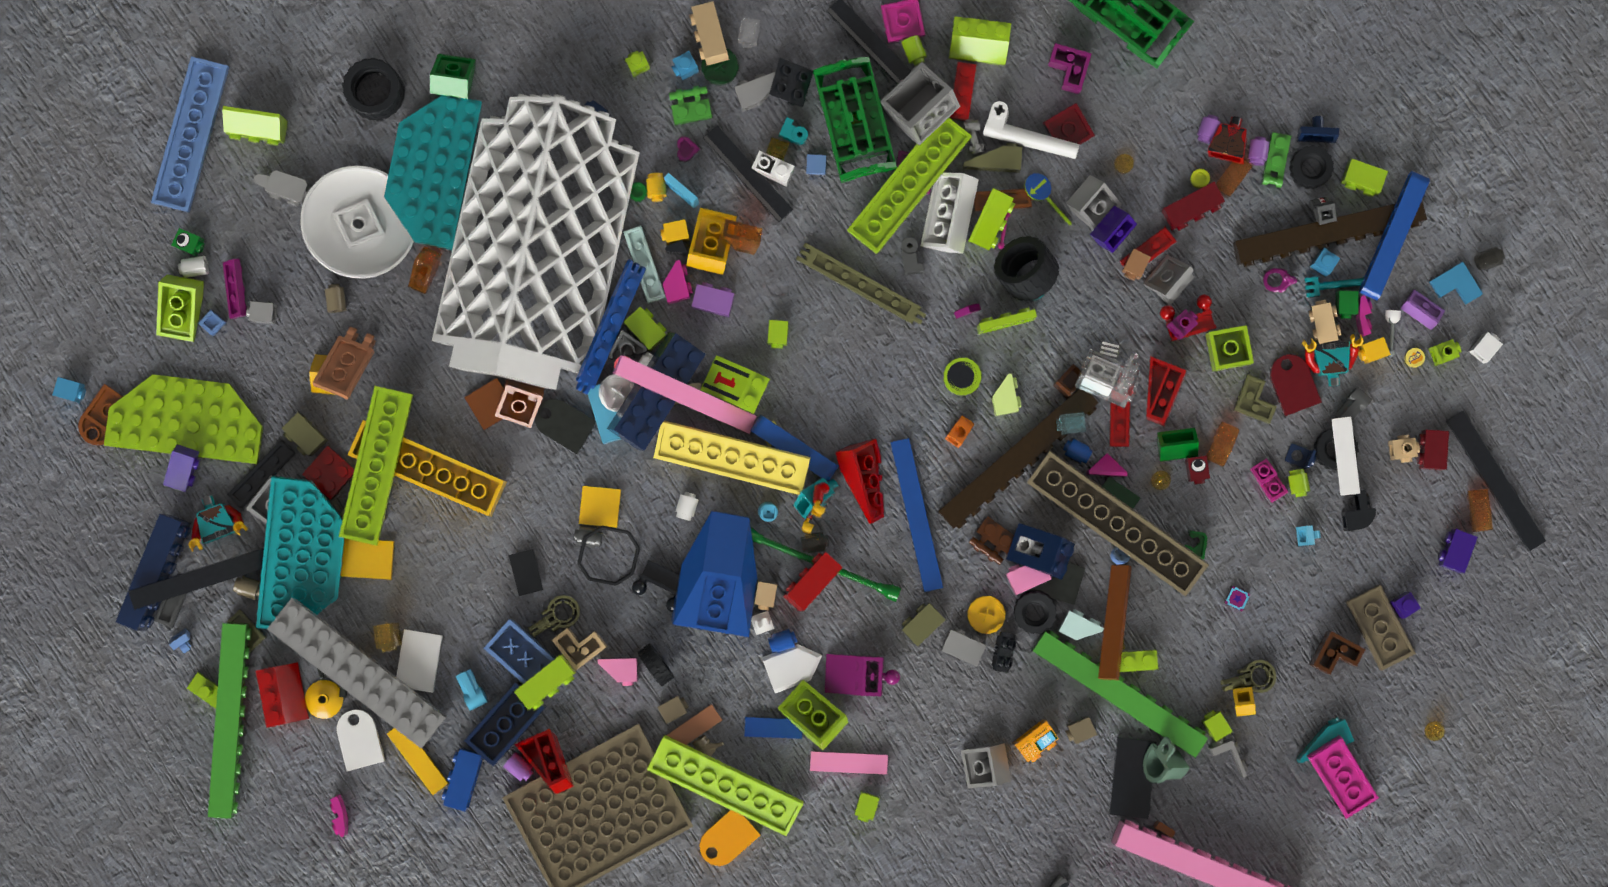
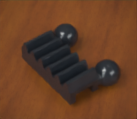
M648 560L640 579L632 584V591L636 595H643L647 590L646 582L649 581L674 594V597L667 600L666 607L670 612H673L679 575Z

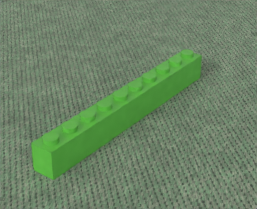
M225 622L222 624L208 817L232 819L234 814L238 813V802L235 801L236 794H239L240 791L237 775L241 774V763L238 762L239 756H242L243 752L240 736L243 737L244 725H241L242 717H245L246 713L243 698L247 696V686H244L245 678L247 679L249 674V667H246V659L250 658V648H247L248 640H251L252 629L246 623Z
M1051 630L1048 633L1046 631L1042 633L1031 651L1162 737H1169L1174 745L1195 758L1208 740L1204 736L1205 731L1197 726L1193 729L1188 725L1189 721L1180 715L1178 718L1173 716V710L1165 705L1162 707L1155 704L1156 699L1148 694L1143 696L1139 693L1140 689L1133 684L1126 685L1123 683L1124 678L1119 676V680L1099 679V662L1096 665L1090 661L1092 657L1082 652L1079 654L1074 650L1076 647L1067 641L1062 643L1058 640L1060 636Z

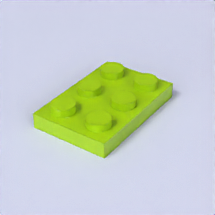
M1030 307L1018 310L1019 312L1014 315L1008 312L1001 314L998 319L993 320L992 317L981 319L976 327L978 335L1034 321L1037 317L1036 310H1030Z

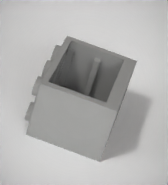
M922 62L914 67L910 74L900 80L897 86L891 92L885 94L880 101L889 119L918 145L924 142L960 107L953 89Z

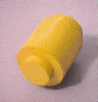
M663 173L648 174V179H646L648 198L652 199V202L663 201V198L667 197Z

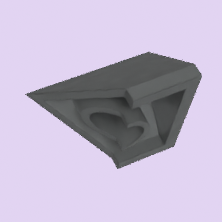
M622 330L609 353V359H617L620 355L633 356L648 352V349Z

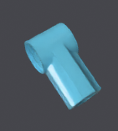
M471 669L456 676L464 693L463 698L470 711L488 703L487 696L482 687L479 686Z

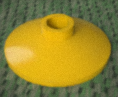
M320 680L313 683L305 694L308 711L313 716L323 719L336 715L342 708L344 700L343 697H339L340 687L329 680ZM321 696L326 698L325 703L320 702Z

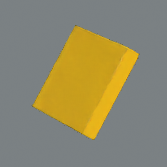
M583 486L579 524L617 528L621 489Z

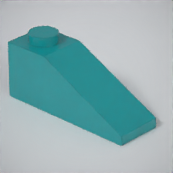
M1339 717L1328 720V724L1320 729L1296 758L1297 762L1303 763L1308 761L1307 755L1338 735L1342 737L1345 744L1354 742L1346 720L1339 719Z

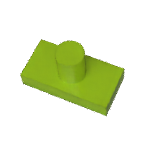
M197 672L187 689L216 709L218 685L200 672Z

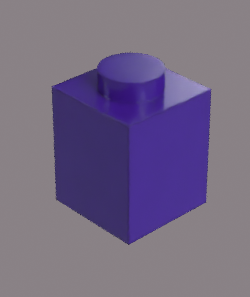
M1404 592L1390 601L1399 618L1405 619L1421 609L1411 592Z

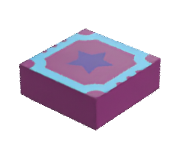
M1232 586L1224 603L1242 612L1250 594Z

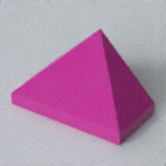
M1107 453L1087 470V475L1127 477L1128 472Z

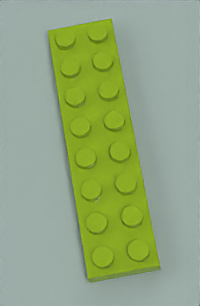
M948 118L920 145L916 144L847 231L874 253L878 254L969 142L972 135Z
M374 386L339 537L378 546L413 394Z
M666 735L663 736L647 768L652 773L787 836L804 801Z

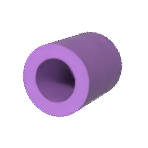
M516 752L503 766L520 782L523 779L527 781L534 773L531 770L533 766Z

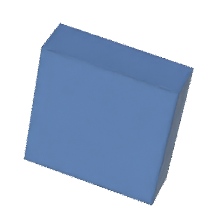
M807 154L806 174L825 175L826 155Z
M210 309L198 324L214 337L226 322Z

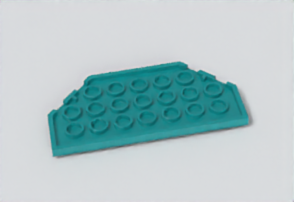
M441 95L399 122L384 198L415 243L449 250L453 248L482 101Z
M271 477L256 628L268 629L291 598L297 599L316 615L338 599L345 538L339 537L343 518L311 480Z

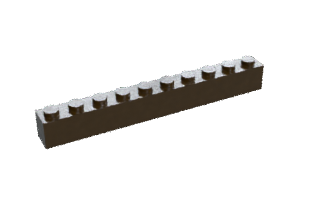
M1423 201L1420 203L1411 228L1420 227L1422 222L1427 220ZM1395 204L1336 217L1337 221L1322 225L1314 222L1237 240L1232 243L1237 265L1249 267L1255 265V261L1262 260V263L1273 261V257L1288 258L1292 256V253L1298 251L1299 254L1311 252L1310 249L1315 247L1318 250L1326 249L1332 243H1336L1339 246L1347 244V240L1350 239L1360 241L1367 239L1366 236L1371 234L1374 237L1381 236Z
M1082 386L941 508L938 513L952 529L955 527L960 529L967 523L965 519L970 514L974 517L982 510L979 506L984 502L989 504L996 498L994 493L999 489L1004 491L1010 485L1009 480L1013 477L1019 478L1025 472L1023 470L1024 467L1028 464L1030 466L1034 465L1039 460V454L1049 452L1054 447L1052 445L1054 441L1064 439L1068 435L1067 430L1073 427L1075 429L1083 422L1081 418L1085 414L1090 416L1097 410L1095 406L1099 402L1085 386Z

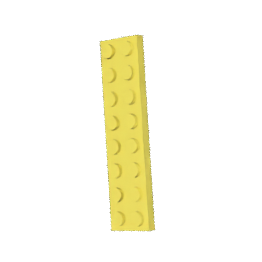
M665 420L659 429L653 457L797 495L804 490L811 457Z

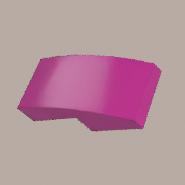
M1365 295L1358 299V314L1356 315L1358 333L1362 337L1371 334L1372 329L1370 320L1365 317L1372 313V303Z
M1267 458L1250 468L1271 503L1288 493V490L1278 478L1277 472Z
M341 795L330 799L331 810L339 816L332 820V828L336 835L343 837L348 834V816Z

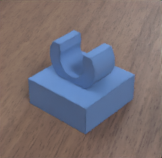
M185 628L171 637L169 640L170 647L173 650L180 647L183 653L191 649V644L188 641L190 640V632Z

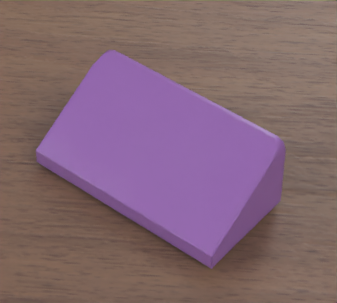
M1415 289L1412 290L1401 306L1404 312L1430 330L1439 323L1445 312Z

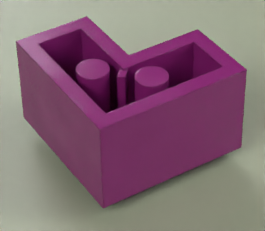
M1054 44L1048 66L1066 71L1061 90L1080 94L1092 53Z

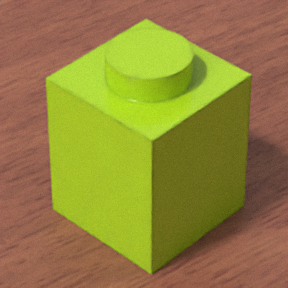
M769 320L768 345H771V348L783 349V346H787L788 321Z
M1212 710L1204 715L1205 719L1201 720L1213 741L1217 742L1233 732L1220 711L1215 712Z
M860 792L854 815L858 816V820L863 822L873 821L880 799L879 796Z

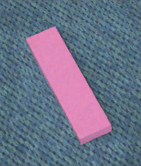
M811 751L810 771L887 774L888 755Z

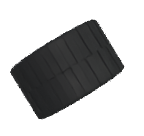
M371 58L357 61L348 69L347 74L344 76L342 85L344 97L352 109L363 118L377 121L387 119L394 115L401 107L405 92L403 81L393 67L383 60ZM372 73L384 74L391 83V91L387 99L376 106H366L361 103L357 97V88L360 81Z
M1022 236L1012 240L1000 250L995 259V276L1009 294L1020 301L1035 300L1045 295L1056 283L1057 276L1059 275V264L1046 245L1036 237ZM1037 260L1031 271L1023 276L1016 277L1022 266L1030 261Z

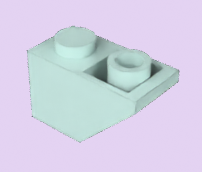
M1073 609L1072 612L1067 610L1057 631L1074 640L1100 633L1104 628L1100 627L1101 623L1093 618L1087 620L1083 618V613Z

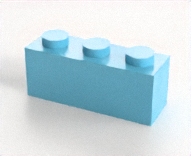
M598 384L593 389L590 388L588 397L602 443L607 444L621 438L607 429L617 412L607 409L601 403L599 398L600 384Z

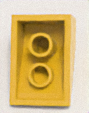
M700 208L686 266L723 275L737 216Z

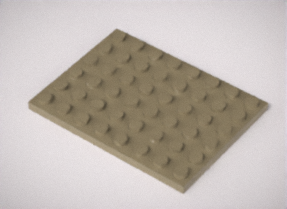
M640 724L567 762L566 764L574 787L555 794L545 781L539 777L502 797L549 887H583L693 827L670 781L647 770L655 752Z

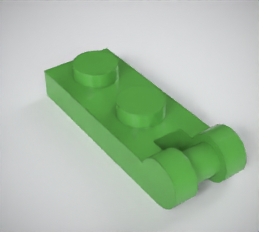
M1275 132L1271 133L1262 184H1273L1275 187H1282L1291 136ZM1270 172L1277 173V176H1270Z

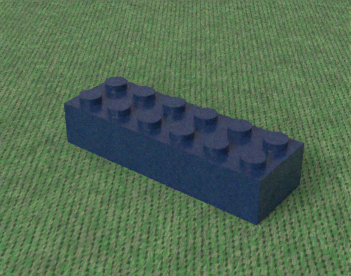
M668 332L647 367L687 384L706 354L677 333ZM635 384L607 429L637 450L645 451L676 401Z
M159 514L129 590L169 578L170 574L174 573L177 565L175 561L177 556H180L183 552L184 546L182 544L191 532V523L172 515ZM127 592L116 623L136 631L148 630L153 625L155 619L153 617L154 612L159 609L161 602L134 610L129 593Z

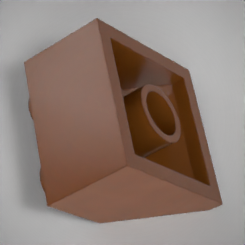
M507 378L495 416L531 428L543 399L545 388Z

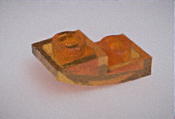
M1221 422L1213 437L1214 442L1206 455L1207 460L1224 467L1235 444L1239 428Z
M1488 489L1468 491L1472 531L1493 530Z

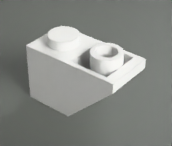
M762 151L758 152L752 166L753 170L786 187L795 170L794 165Z

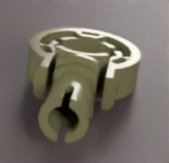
M566 595L557 596L552 599L547 609L541 612V614L544 616L548 612H552L535 624L527 627L530 632L537 628L531 635L535 638L558 622V625L551 628L553 632L559 628H569L574 625L580 615V608L576 600ZM559 599L571 601L570 603L564 601V603L572 608L573 616L574 610H577L573 622L567 623L572 617L566 621L556 618L554 613L555 607L561 604L562 601L556 604L555 601ZM553 617L554 620L552 622H549L548 619Z
M1253 660L1247 663L1243 669L1237 670V674L1247 672L1246 674L1222 679L1221 685L1229 684L1222 687L1224 692L1251 685L1250 687H1252L1255 693L1267 692L1276 682V671L1265 660ZM1256 663H1261V664H1263V665H1265V666H1262V667H1261V665H1256V666H1255V664H1256ZM1261 667L1265 671L1267 677L1265 683H1269L1267 686L1266 684L1257 685L1253 681L1252 674L1255 668Z

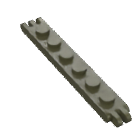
M804 243L803 247L808 249L809 252L801 249L799 253L804 255L805 259L797 256V261L908 323L913 324V322L921 325L922 320L917 318V315L925 318L926 314L920 311L922 307L815 247Z

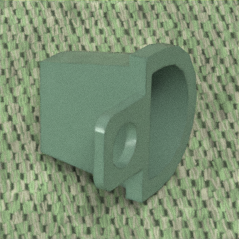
M1164 737L1159 746L1152 743L1144 756V774L1153 783L1181 779L1190 768L1180 752L1175 750V746L1169 737ZM1165 744H1168L1169 749L1164 748Z

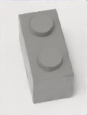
M955 628L954 631L950 629L941 651L977 666L986 645L982 644L984 640L974 635L971 639L965 636V631Z

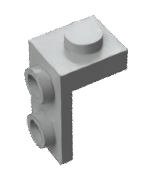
M1220 739L1217 742H1212L1213 746L1208 748L1210 754L1216 756L1230 750L1242 778L1247 777L1246 771H1248L1245 761L1240 760L1238 754L1241 751L1237 742L1234 743L1230 739L1226 741Z

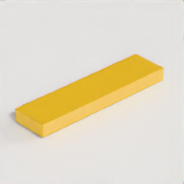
M395 728L387 733L388 737L432 795L449 784L423 748L418 747Z

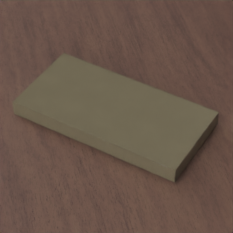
M1377 585L1345 601L1380 671L1416 654L1381 585Z

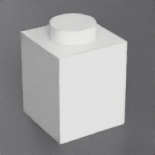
M1487 332L1482 334L1468 352L1484 364L1490 361L1503 344L1499 341L1500 338L1497 335Z

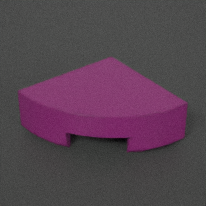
M978 303L968 305L956 310L954 314L956 319L980 311L981 307Z

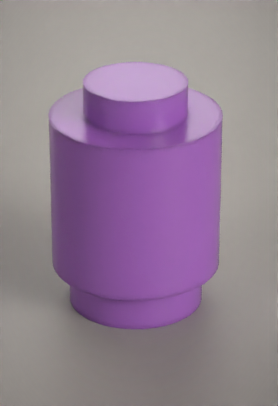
M1210 114L1207 117H1203L1197 133L1199 141L1207 144L1211 143L1221 124L1218 121L1219 118Z
M1257 136L1255 139L1250 140L1249 164L1263 166L1265 161H1267L1270 142L1266 141L1265 137Z

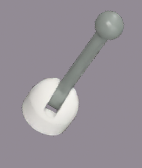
M1385 310V318L1391 324L1389 342L1391 355L1389 356L1395 354L1393 350L1394 324L1401 317V311Z

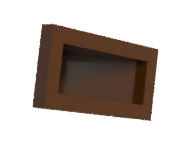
M1072 364L1053 386L1068 398L1082 383L1084 373Z

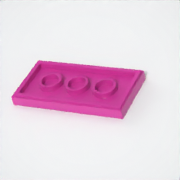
M1340 735L1307 755V758L1346 819L1379 798Z

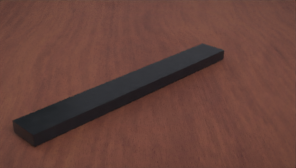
M1461 411L1446 420V423L1526 549L1531 551L1546 542L1465 412Z
M264 548L128 590L133 609L136 610L261 570Z

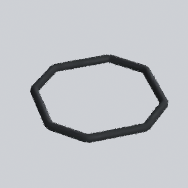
M599 526L583 537L577 564L587 580L615 586L634 574L640 546L628 530ZM602 529L627 534L636 547L631 572L616 582L590 577L581 564L587 538Z

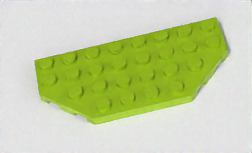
M152 374L109 407L104 446L172 454V450L178 444L199 451L198 457L258 464L263 426L239 397L231 384Z

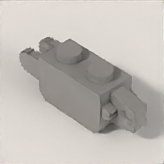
M277 170L271 172L270 176L257 174L254 177V182L260 187L266 188L265 191L270 194V198L279 201L281 198L288 200L287 203L297 207L299 204L303 205L304 199L311 189L310 184L306 180Z

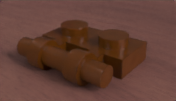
M987 516L976 531L982 536L981 539L977 540L972 537L968 543L974 546L977 552L981 551L988 556V560L1000 565L1004 559L998 554L1001 550L1008 554L1014 535ZM987 540L996 546L993 551L984 545Z

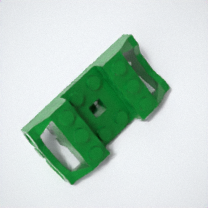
M1069 0L1095 24L1099 21L1128 44L1127 49L1156 69H1158L1194 23L1190 17L1168 0H1089L1085 6L1080 0ZM1129 2H1130L1132 5H1134L1136 8H1138V10L1136 11V13H1134V12H1135V9H1134V8H1132L1130 5H1127ZM1174 18L1181 29L1158 58L1150 57L1146 52Z
M857 57L848 61L840 60L836 64L825 65L813 70L840 182L844 183L860 177L896 170L897 166L869 57ZM861 68L867 76L859 79L851 77L846 81L838 80L835 85L822 88L824 76L834 72ZM853 114H857L858 121L861 120L860 123L851 124V122H854ZM888 154L886 163L861 167L847 173L841 167L844 164Z

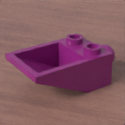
M826 654L825 693L881 697L883 694V681L890 685H895L900 680V674L894 669L883 673L884 657ZM873 662L878 665V668L875 670L871 668V663ZM871 682H876L877 687L875 689L870 687Z

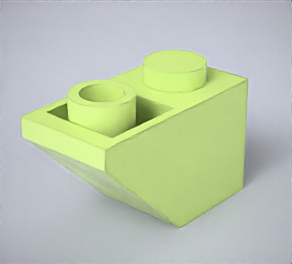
M1012 373L1005 377L991 398L995 416L1017 413L1021 407L1020 396H1016L1015 389H1018L1016 377H1012Z

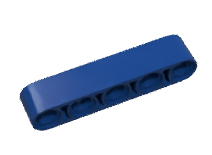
M762 415L759 416L750 430L777 449L811 457L808 469L824 478L827 482L830 481L839 467Z

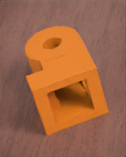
M962 415L945 439L959 449L975 423Z

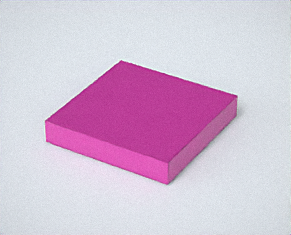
M904 0L880 6L888 43L903 41L915 35H919V37L925 36L918 0Z

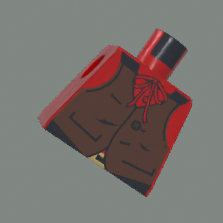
M1232 116L1229 125L1223 123L1219 125L1208 147V157L1244 164L1247 129L1241 128L1242 119L1240 117Z

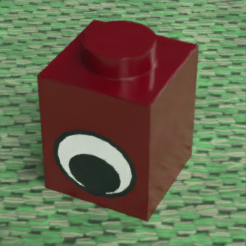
M1207 456L1185 459L1188 482L1194 481V485L1204 484L1205 479H1210Z

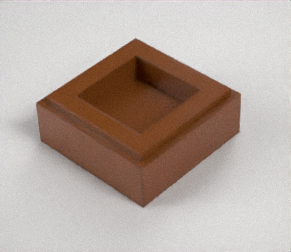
M1156 821L1153 827L1171 838L1176 833L1160 821Z

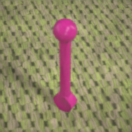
M1007 212L1004 220H1008L1011 214ZM1007 223L1001 233V239L998 243L999 249H1003L1005 246L1004 238Z

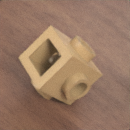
M1409 435L1397 436L1398 440L1388 441L1390 460L1400 459L1401 463L1412 462V458L1418 457L1420 446L1418 441L1416 442V438H1409Z

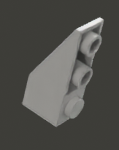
M777 68L768 75L762 73L755 76V79L752 81L743 80L737 83L734 89L743 112L760 106L768 98Z

